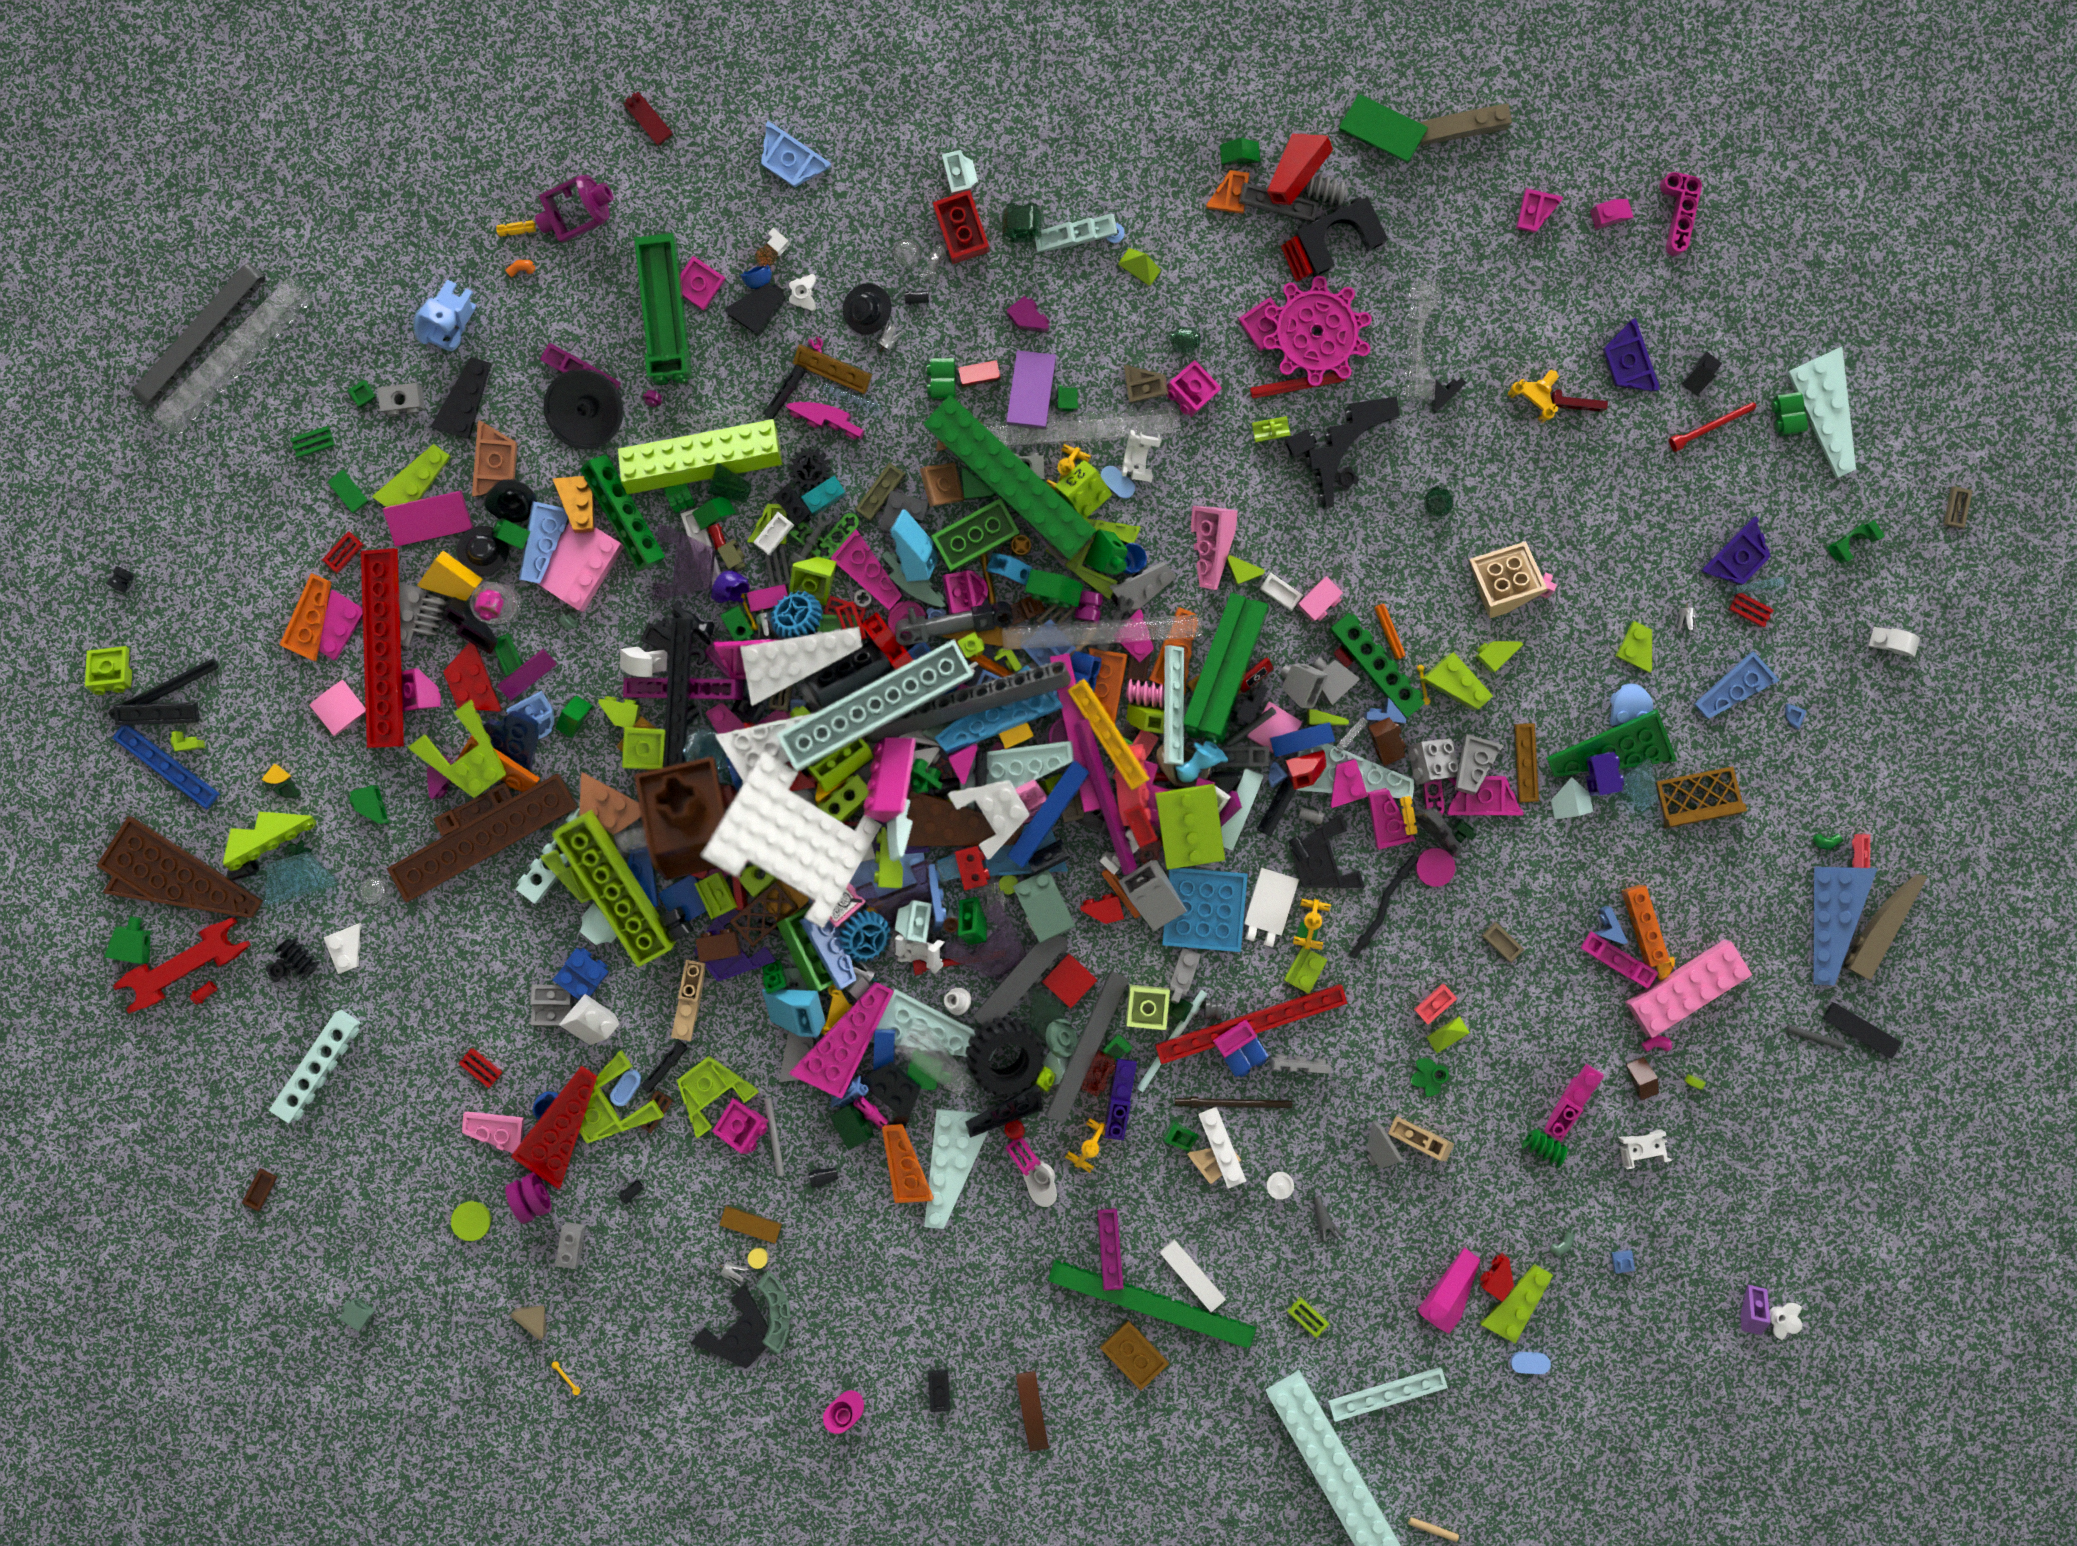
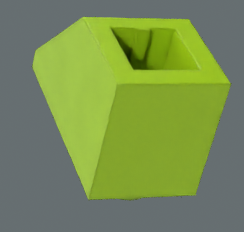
M605 696V700H598L599 705L615 726L632 727L639 719L641 706L636 705L634 700L625 699L624 703L616 702L617 698Z
M1128 702L1126 721H1129L1131 725L1143 731L1164 734V709H1160L1158 706L1153 708L1150 705L1146 707L1143 704L1137 705L1136 703L1130 704Z

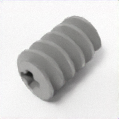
M1320 173L1317 178H1315L1314 174L1307 183L1305 191H1308V197L1315 193L1316 200L1323 195V202L1330 198L1331 205L1338 200L1339 207L1343 204L1349 185L1345 188V181L1338 185L1336 178L1330 183V176H1327L1323 181L1322 174Z
M425 593L428 598H422L421 601L426 606H419L423 613L416 614L421 620L413 622L418 628H411V630L427 636L437 635L433 628H439L440 625L435 621L442 620L438 613H444L445 610L441 605H447L448 603L442 598Z

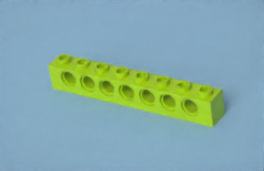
M859 775L849 777L845 781L846 785L843 788L833 791L830 795L831 798L826 803L824 801L817 805V808L844 823L864 805L868 796L867 783ZM850 791L855 793V798L852 801L847 800V794ZM835 804L840 806V811L837 814L832 813V807ZM756 865L744 869L741 873L742 876L738 879L755 898L779 880L766 871L765 877L760 880L758 872L761 868Z

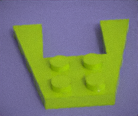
M1085 519L1097 531L1101 529L1114 532L1122 542L1127 544L1135 542L1141 528L1140 526ZM1094 536L1070 562L1048 543L1045 550L1047 553L1110 600L1113 592L1109 586L1117 584L1118 581L1082 566Z
M470 700L456 710L454 714L479 745L452 765L447 762L426 735H423L408 746V749L475 798L507 773L497 752L493 749L490 742L491 739L488 733L486 734L482 720L473 706V701Z
M622 1050L603 1068L597 1077L579 1131L586 1143L664 1117L655 1100H652L621 1121L602 1092V1086L633 1067Z

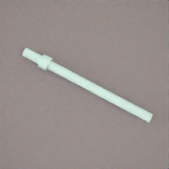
M1200 990L1195 1000L1190 1002L1193 1004V1007L1185 1022H1179L1168 1040L1179 1037L1193 1015L1197 1014L1200 1010L1199 1006L1207 996L1206 992ZM1158 1056L1137 1086V1089L1141 1092L1145 1090L1161 1066Z

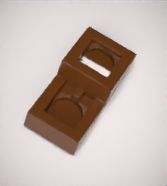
M1030 596L1011 604L1013 622L1009 627L1044 613L1045 609L1042 602L1032 599Z

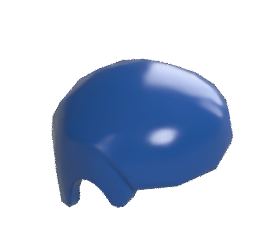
M769 265L757 266L748 272L744 271L740 276L747 287L758 289L770 282L772 272Z
M1136 543L1125 545L1128 549L1124 560L1127 563V568L1123 571L1125 574H1135L1146 566V552Z
M547 1091L537 1096L532 1110L533 1115L538 1120L558 1094Z

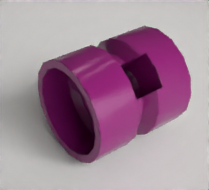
M1082 591L1079 606L1075 609L1074 618L1089 622H1099L1101 615L1099 607L1102 606L1104 595Z

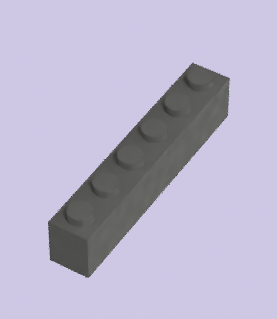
M1061 935L1055 936L1041 944L1038 940L978 1008L973 1017L983 1025L986 1021L988 1023L993 1022V1018L999 1017L1002 1020L1006 1014L1010 1016L1017 1008L1015 1004L1018 1000L1023 1001L1030 993L1028 989L1032 984L1036 986L1043 978L1041 974L1045 970L1049 971L1056 962L1053 960L1058 955L1063 956L1068 950L1067 944L1069 942Z

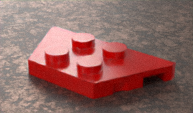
M469 642L443 671L457 708L472 700L475 710L501 712L503 710L477 646Z

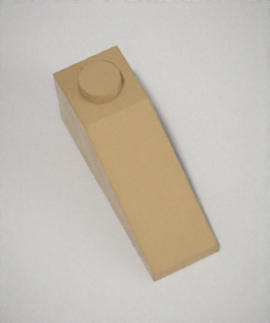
M1397 1116L1388 1132L1389 1135L1440 1161H1447L1454 1146V1143Z

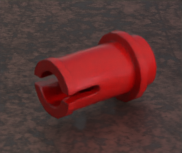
M719 524L709 526V531L707 532L711 535L715 550L726 544L721 531L723 528Z
M208 981L197 991L193 990L190 999L196 1005L202 1004L204 999L218 989L212 981Z

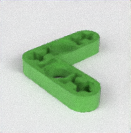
M848 513L841 518L824 539L820 536L818 537V543L820 540L822 541L819 545L823 549L829 548L828 557L825 555L821 557L822 552L818 548L815 551L811 549L810 552L816 557L831 560L832 555L854 530L858 529L860 525L858 517L853 513ZM849 518L851 520L852 518H854L855 526L852 527L850 525L846 529L849 532L848 535H846V533L839 527L842 525L843 528H845V526L847 525L846 519ZM802 521L798 525L799 528L803 531L804 528L808 530L802 533L801 538H798L800 533L797 530H790L789 533L804 546L805 536L811 534L813 530ZM835 532L843 534V540L839 543H835L832 540Z

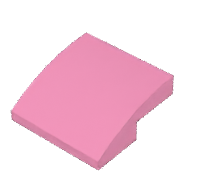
M343 680L332 686L309 705L333 736L348 728L352 722L366 713V708Z
M1269 701L1261 714L1271 707L1275 709L1276 714L1250 732L1247 738L1262 747L1269 746V751L1273 753L1270 738L1297 731L1302 721Z
M1035 780L1015 788L1030 813L1022 825L1032 821L1048 798L1047 794Z

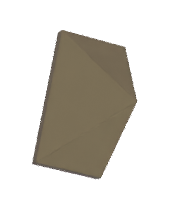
M543 1305L516 1308L510 1315L538 1340L541 1341L547 1334L545 1307Z

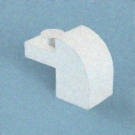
M1874 627L1869 646L1891 650L1895 654L1915 657L1920 638L1913 633L1899 629Z
M639 646L620 649V668L630 675L651 677L654 672L667 671V652L665 650L645 652Z

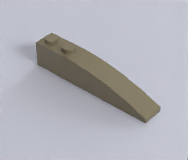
M1509 103L1419 122L1428 127V131L1419 146L1507 130L1512 123Z
M1916 874L1881 906L1861 935L1855 938L1853 942L1854 948L1845 956L1843 968L1863 979H1872L1924 885L1927 876Z

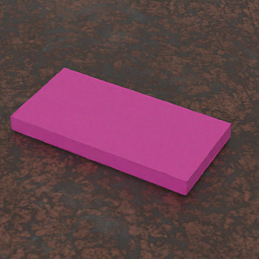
M462 491L383 508L395 547L464 532L473 528Z

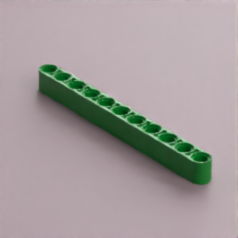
M1054 1260L1048 1280L1054 1284L1245 1348L1251 1347L1257 1328L1250 1324L1247 1326L1244 1322L1232 1318L1229 1320L1226 1316L1214 1312L1209 1313L1208 1310L1196 1306L1190 1307V1304L1175 1299L1172 1301V1298L1157 1293L1154 1295V1292L1140 1287L1136 1289L1134 1285L1123 1282L1124 1289L1103 1291L1101 1274L1098 1276V1273L1083 1268L1080 1270L1077 1266L1065 1262L1062 1264L1059 1260Z

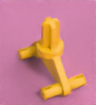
M1549 370L1544 378L1537 382H1524L1525 379H1521L1511 386L1508 396L1512 394L1510 398H1514L1522 393L1542 410L1538 420L1543 419L1541 423H1544L1546 420L1553 418L1558 410V406L1554 408L1555 404H1552L1550 394L1552 385L1559 377L1558 372Z
M1064 443L1061 451L1069 454L1070 457L1060 459L1057 468L1061 474L1059 482L1075 468L1074 463L1077 458L1089 463L1091 455L1082 452L1081 448H1073ZM1048 479L1046 481L1048 485L1060 495L1055 487L1057 483Z
M1302 898L1300 906L1312 908V912L1308 913L1304 919L1308 933L1306 939L1294 936L1293 944L1305 946L1304 949H1310L1311 947L1322 950L1323 942L1312 940L1314 930L1318 929L1322 924V918L1317 913V909L1329 912L1331 904L1319 902L1318 899L1313 901Z
M835 984L827 987V991L832 997L826 1023L821 1030V1033L824 1035L852 1007V1004L848 1003L842 991L837 990Z
M1089 1117L1086 1125L1096 1130L1094 1135L1082 1144V1154L1079 1157L1068 1151L1065 1158L1075 1163V1167H1081L1090 1173L1094 1166L1086 1162L1085 1159L1087 1157L1093 1158L1098 1154L1099 1145L1097 1141L1101 1134H1105V1124L1102 1122L1099 1124Z

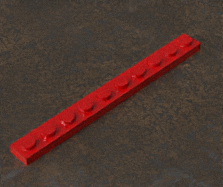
M1339 984L1157 1043L1155 1048L1162 1065L1217 1047L1213 1040L1245 1019L1255 1034L1348 1003L1343 986Z

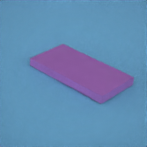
M1017 350L1007 425L1046 429L1056 355Z

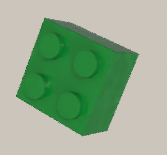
M1031 569L1025 592L1031 594L1032 599L1042 601V603L1048 605L1058 604L1059 607L1069 609L1070 606L1078 607L1084 584L1064 575Z

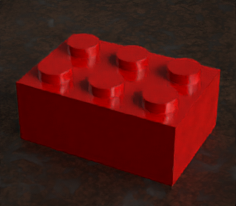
M970 190L933 202V209L952 265L990 252L989 244Z

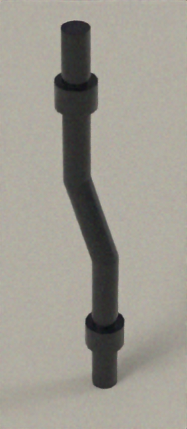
M1413 855L1410 856L1403 867L1400 866L1396 872L1397 875L1383 892L1377 917L1364 935H1360L1357 939L1358 943L1349 953L1352 958L1355 959L1361 950L1368 946L1371 942L1369 940L1383 923L1390 896L1401 881L1408 877L1410 869L1418 860Z

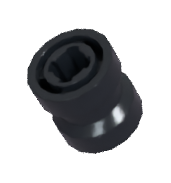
M116 566L113 570L114 575L108 579L106 584L125 593L128 589L127 584L133 580L135 575Z

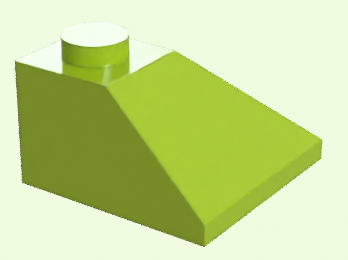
M814 557L793 563L788 596L790 591L794 594L798 590L802 593L806 591L809 595L812 594L820 604L826 606L837 562Z

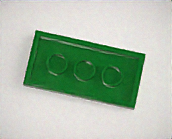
M1358 94L1339 126V130L1405 163H1409L1428 131V127Z

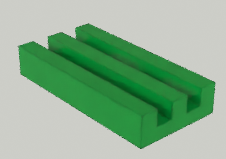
M328 426L290 438L297 458L336 446ZM325 432L327 433L326 435H323V436L314 438V439H312V440H309V441H306V442H303V443H300V444L297 443V442H299V441H302V440H305V439H308V438L317 436V435H319V434H322V433H325ZM329 439L327 443L300 452L301 448Z

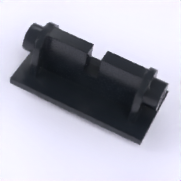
M789 484L784 486L774 496L797 526L802 521L807 523L811 520V511Z

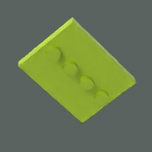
M1215 784L1155 793L1167 870L1225 860Z

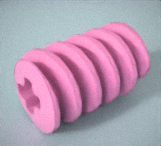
M1129 679L1126 699L1128 698L1130 704H1133L1136 699L1137 705H1141L1142 701H1144V706L1148 707L1151 702L1152 707L1156 708L1159 703L1160 709H1164L1165 690L1163 684H1160L1159 688L1156 689L1154 682L1151 687H1148L1147 681L1141 686L1140 680H1137L1136 684L1133 685L1132 679Z

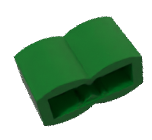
M931 358V364H927V376H931V383H927V394L931 395L932 401L945 400L949 395L956 399L955 359Z
M1802 392L1778 395L1773 398L1771 409L1776 415L1774 428L1780 437L1808 431Z

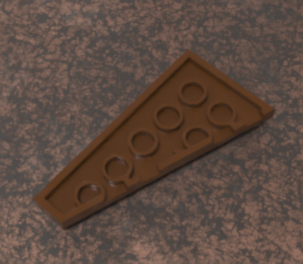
M912 789L910 790L908 799L911 801L906 818L913 822L906 846L979 845L980 842L996 834L983 812H977L965 806L957 810L953 802L925 793L916 794ZM1021 824L1003 845H1015L1022 834L1024 825Z

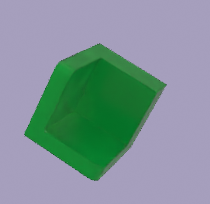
M1058 385V411L1077 412L1078 389Z
M1117 1032L1102 1048V1052L1116 1062L1117 1058L1120 1059L1125 1053L1128 1054L1133 1047Z

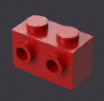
M978 845L955 851L964 890L987 885V880L991 878L988 868L983 866L982 861L986 859Z

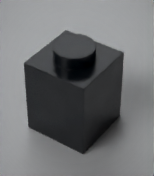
M1306 429L1287 438L1284 443L1292 459L1314 449L1317 440L1313 432L1310 433Z

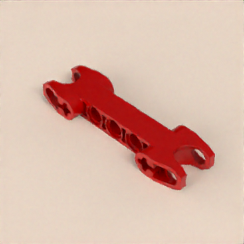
M232 917L201 930L198 934L202 942L153 970H150L147 964H143L127 972L113 985V988L118 990L129 986L135 990L136 999L126 1009L128 1014L153 1006L164 1000L166 997L161 989L170 985L172 981L175 982L188 975V972H193L204 966L205 962L209 963L214 960L217 967H221L236 959L244 950L250 947L249 940L237 945L231 944L228 941L227 932L238 922L237 919Z

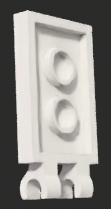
M1260 869L1243 923L1249 925L1245 939L1254 941L1257 928L1267 931L1264 945L1273 947L1276 934L1282 936L1299 879L1268 869Z

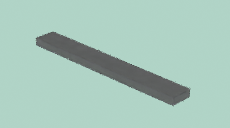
M1114 971L1109 972L1048 1107L1046 1116L1062 1124L1065 1123L1129 981L1128 978Z

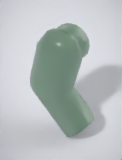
M1566 1231L1562 1243L1559 1245L1552 1243L1550 1252L1555 1254V1256H1561L1568 1252L1573 1244L1575 1234Z

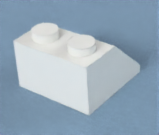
M584 994L559 1025L587 1044L592 1045L606 1040L620 1023L613 1012Z

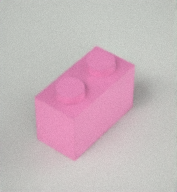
M1326 576L1296 606L1312 622L1316 619L1321 621L1328 614L1325 610L1330 605L1335 607L1342 600L1339 596L1343 592Z

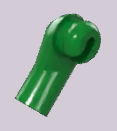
M1839 833L1831 838L1823 837L1822 834H1817L1813 837L1815 846L1824 850H1830L1844 841Z

